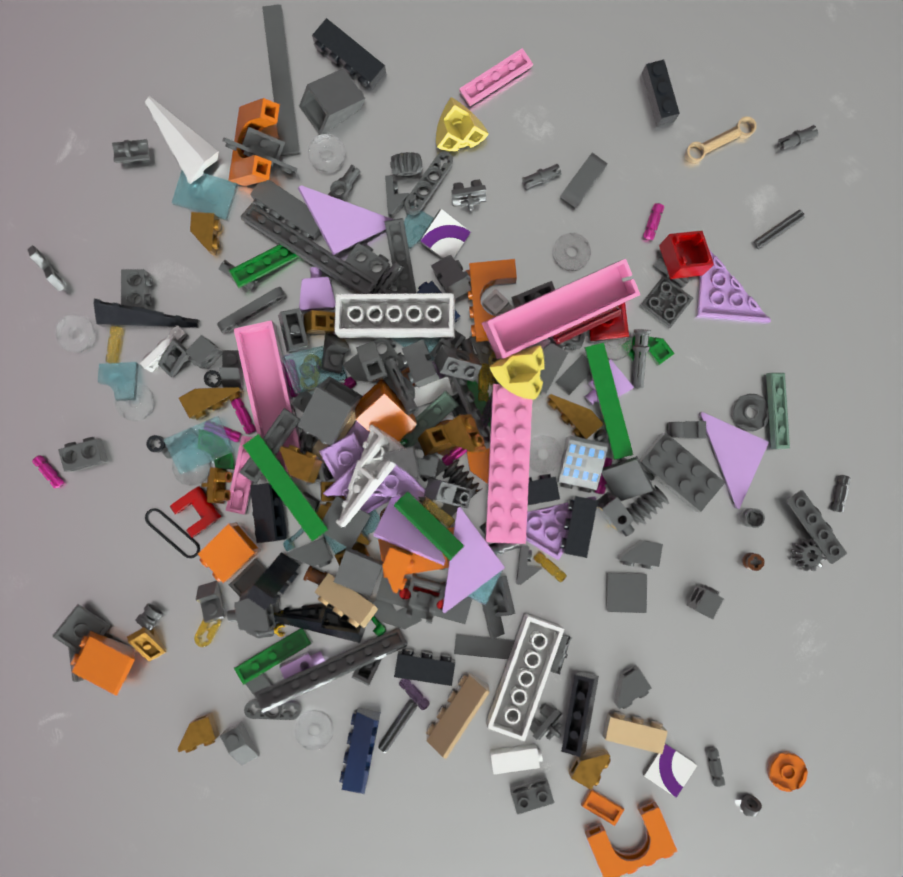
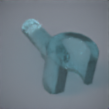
M302 528L291 538L284 541L283 546L286 551L296 547L293 541L304 532Z

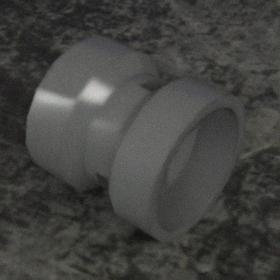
M747 508L741 513L740 519L743 525L758 528L763 525L765 515L759 509Z
M147 603L144 607V612L139 614L135 620L140 626L151 631L155 626L156 620L162 617L163 612L156 606Z

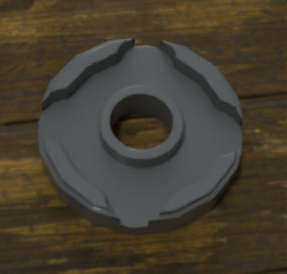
M749 393L740 396L734 402L731 409L733 422L744 431L761 429L769 421V410L766 400L758 394ZM749 407L755 410L753 418L747 416L746 411Z

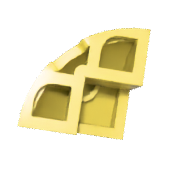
M451 97L443 109L436 130L437 147L446 151H458V148L469 146L471 148L476 146L489 135L487 129L468 108Z
M541 345L522 349L512 355L499 359L490 366L496 380L512 394L525 399H536L543 385V381L540 379V370L545 368Z

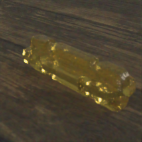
M111 326L109 332L111 336L108 339V354H106L105 361L111 364L117 363L118 356H116V353L118 354L119 336H121L122 329L117 326Z
M481 363L482 367L478 375V390H480L478 400L488 401L489 374L487 372H489V365Z
M539 551L534 556V560L539 564L541 563V566L552 576L554 575L556 580L563 582L567 575L562 570H559V567L550 559H546V556Z

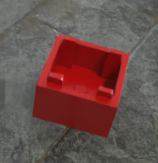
M703 230L668 234L659 245L670 279L702 276L714 265Z

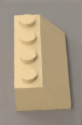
M470 672L467 676L463 675L458 682L459 688L456 692L452 691L447 699L448 705L446 708L442 707L436 716L438 720L435 724L431 723L425 733L427 734L426 741L445 759L490 693L489 685Z

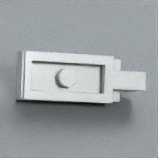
M179 326L174 327L170 330V335L166 339L159 341L157 347L143 357L140 365L146 370L153 372L159 366L158 363L172 340L176 338L180 342L187 334Z

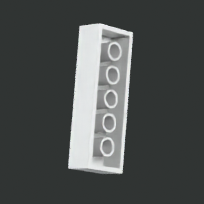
M453 293L336 294L335 333L339 338L454 337L455 298Z
M524 614L486 720L488 729L525 741L565 630L563 627L538 617Z

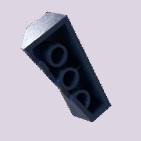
M358 708L357 713L352 714L351 725H354L353 733L349 732L347 744H350L349 752L345 751L343 759L346 769L341 771L339 783H343L341 790L365 794L381 712Z

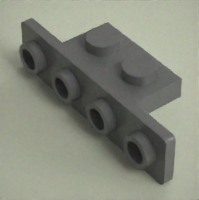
M248 127L242 145L223 137L222 141L226 143L225 147L234 151L239 148L244 150V155L246 156L256 155L272 161L271 166L275 163L281 166L280 170L291 174V171L296 172L298 169L279 161L285 142L251 127Z
M451 376L458 391L452 397L459 404L452 411L454 418L459 415L471 414L476 421V426L484 439V443L490 442L489 430L482 422V414L474 403L475 398L468 389L467 380Z
M803 490L798 491L786 500L830 564L835 563L847 554L834 535L831 526L824 521L820 510L813 505Z
M507 576L497 578L486 603L482 602L487 629L491 639L505 634L501 616L515 614Z

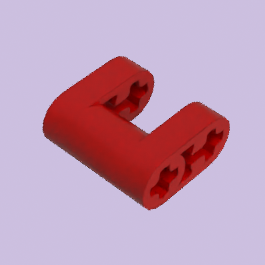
M200 486L192 489L170 505L175 515L192 505L202 518L186 530L191 538L199 535L222 518L214 505L207 502V495Z

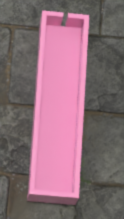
M623 259L482 322L496 358L501 359L639 296L640 292L634 279L624 282L622 278L632 275L627 260Z
M272 320L234 329L256 432L262 438L284 408L296 416L294 406L292 405L293 401L287 381L277 329ZM298 426L295 427L283 447H289L290 444L301 448ZM279 451L276 457L288 472L282 454Z
M493 384L485 541L526 544L532 399L516 396L506 390L501 384Z

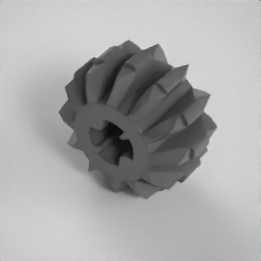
M406 152L393 155L390 167L392 173L396 176H412L422 172L423 164L420 154Z
M802 539V544H795L798 550H792V553L796 554L792 560L798 561L796 564L798 568L803 567V571H809V569L816 571V566L823 567L820 561H825L826 557L822 556L823 553L813 539L809 541ZM807 553L811 554V558L807 557Z

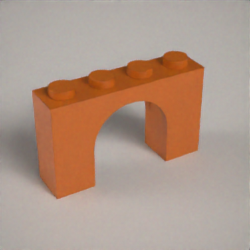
M261 98L240 106L234 142L242 145L248 127L261 132L265 127L277 124L280 104ZM237 148L236 151L233 150L228 181L242 186L269 180L272 161L256 155L246 156L244 155V150Z
M515 259L469 263V270H466L471 279V290L468 291V300L472 299L473 306L469 307L470 318H474V325H471L472 337L476 336V342L489 341L482 322L496 317L486 312L482 307L480 301L482 294L486 289L494 285L516 283Z
M656 802L638 809L646 828L647 837L643 847L635 853L623 854L616 851L612 847L602 824L585 831L603 877H620L626 873H635L638 868L651 866L656 860L669 858L677 852L672 836Z

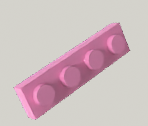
M522 48L459 88V92L470 107L531 68L533 63Z
M241 437L230 488L231 497L227 501L225 511L246 515L251 492L250 485L253 482L239 472L250 458V455L242 445L251 440L252 437Z

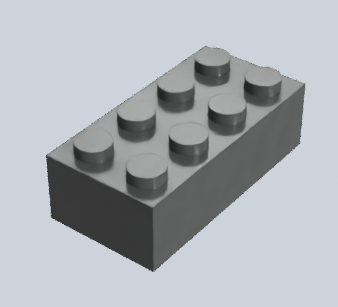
M666 432L661 433L639 459L646 471L654 475L658 481L695 512H702L726 483Z

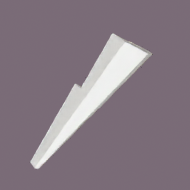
M149 96L145 101V105L148 106L172 154L175 155L180 169L183 170L187 177L188 183L191 184L203 175L206 168L218 160L219 151Z
M372 424L369 427L368 439L363 444L364 450L361 459L357 461L351 478L347 499L343 501L340 519L336 521L340 527H345L396 466L384 458L383 454L405 449L396 439Z

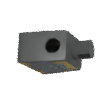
M607 492L598 499L597 509L613 529L618 532L622 531L626 537L635 531L630 524L634 521L633 517L617 496Z

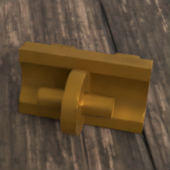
M210 467L207 483H201V487L207 488V502L224 504V501L230 500L231 492L230 490H225V482L230 483L232 481L231 472L226 471V469Z

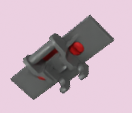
M414 573L412 579L406 581L403 590L399 589L397 593L393 592L388 578H384L383 574L376 600L407 608L405 617L411 618V615L426 619V623L432 624L433 616L466 624L473 598L467 596L446 613H443L446 582L439 583L418 577ZM414 584L421 585V586L428 587V588H432V589H435V590H439L440 593L435 592V591H432V590H428V589H425V588H421V587L414 586Z

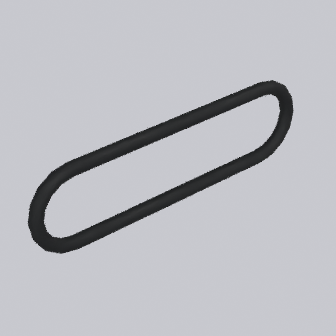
M156 508L147 511L145 514L146 523L178 552L190 559L198 555L200 551L199 544L168 516ZM153 511L160 513L196 545V553L189 556L179 549L148 521L149 513Z

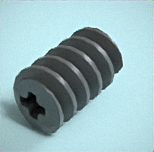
M457 459L444 470L445 473L442 477L443 479L450 477L449 483H455L456 485L472 489V498L481 490H477L479 483L472 484L474 477L467 478L469 471L462 472L464 465L457 466L460 461Z
M654 485L655 489L653 488V491L649 492L650 494H643L644 499L637 498L638 504L631 503L632 509L626 508L636 524L641 522L645 525V517L650 520L652 519L650 512L658 514L656 507L663 509L662 502L669 504L665 494L656 485Z

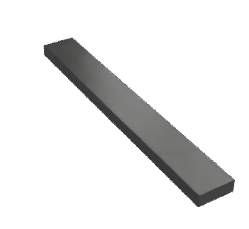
M281 4L262 6L273 99L275 103L280 104L277 121L278 140L285 142L281 156L299 154Z
M251 203L241 215V220L357 294H371L377 287L378 282L255 204Z
M396 628L255 692L254 696L263 713L407 647V642L400 629Z

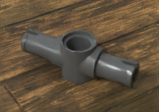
M351 164L345 175L331 184L328 195L346 201L352 184L361 171ZM338 188H343L344 192L342 194H335Z

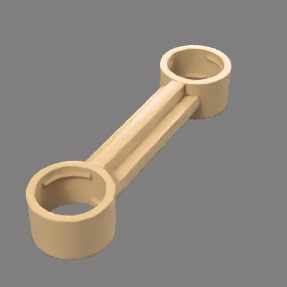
M748 116L743 117L735 127L703 143H691L685 151L686 160L692 164L699 163L708 152L738 137L742 139L749 138L756 130L755 120ZM740 123H748L751 126V132H742ZM696 147L700 149L702 156L700 158H693L689 153L690 148Z

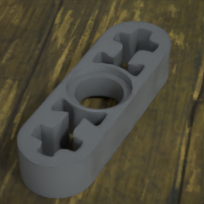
M256 699L250 700L244 707V713L250 719L295 720L302 711L300 703L292 700L278 705V713L276 715H271L268 711H265L264 715H262L261 710H257L253 714L252 710H249L253 704L255 708H260ZM282 705H284L283 709H289L291 706H294V709L297 710L294 715H291L290 711H284L283 715H281Z

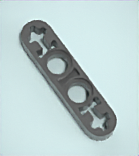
M442 151L435 157L406 198L404 209L409 215H417L451 169L453 157L449 152ZM445 158H447V163L445 162L442 168L440 169L439 166L441 165V159L444 160ZM431 172H437L439 174V178L437 180H432L429 178V174ZM424 186L428 188L429 192L426 195H421L418 189ZM417 197V208L413 207L412 209H410V204H413Z
M277 287L220 320L217 326L222 333L228 332L285 298L286 294L281 287Z

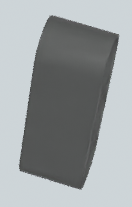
M592 152L560 197L576 208L608 163Z

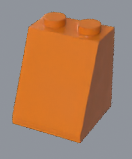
M383 379L363 395L355 409L356 420L366 430L370 432L369 427L372 424L396 439L399 443L402 437L407 433H411L417 425L415 416L406 413L402 401L398 399L397 395Z
M235 522L226 525L198 555L200 562L206 568L209 567L213 571V577L218 582L222 581L225 583L262 550Z
M90 631L88 636L84 635L79 647H81L79 654L75 653L70 662V665H73L72 673L117 696L135 661L134 648Z

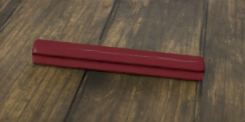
M615 306L553 335V340L556 344L563 343L619 316L621 309L619 306Z

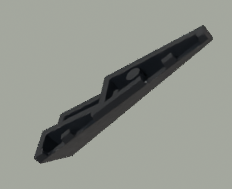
M94 298L96 324L102 327L174 328L179 326L180 328H199L200 320L168 315L164 314V312L121 305L115 302H103L100 299Z
M324 604L305 605L300 609L286 607L284 610L274 613L275 622L361 643L365 628L360 625L356 628L349 623V617L343 614L341 617L333 611L334 607L330 604L327 606Z

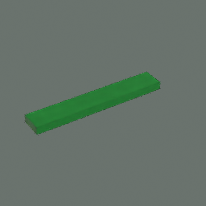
M604 342L585 347L613 459L632 456L634 454Z
M260 434L242 445L311 541H314L329 530Z

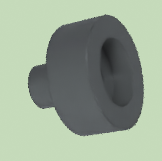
M752 795L744 796L740 803L741 810L746 816H757L762 809L761 802Z

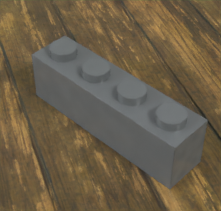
M270 180L257 183L250 194L255 205L261 209L263 207L270 210L269 214L277 219L279 217L285 220L284 223L293 229L297 228L308 239L312 238L315 241L318 239L321 231L305 203Z

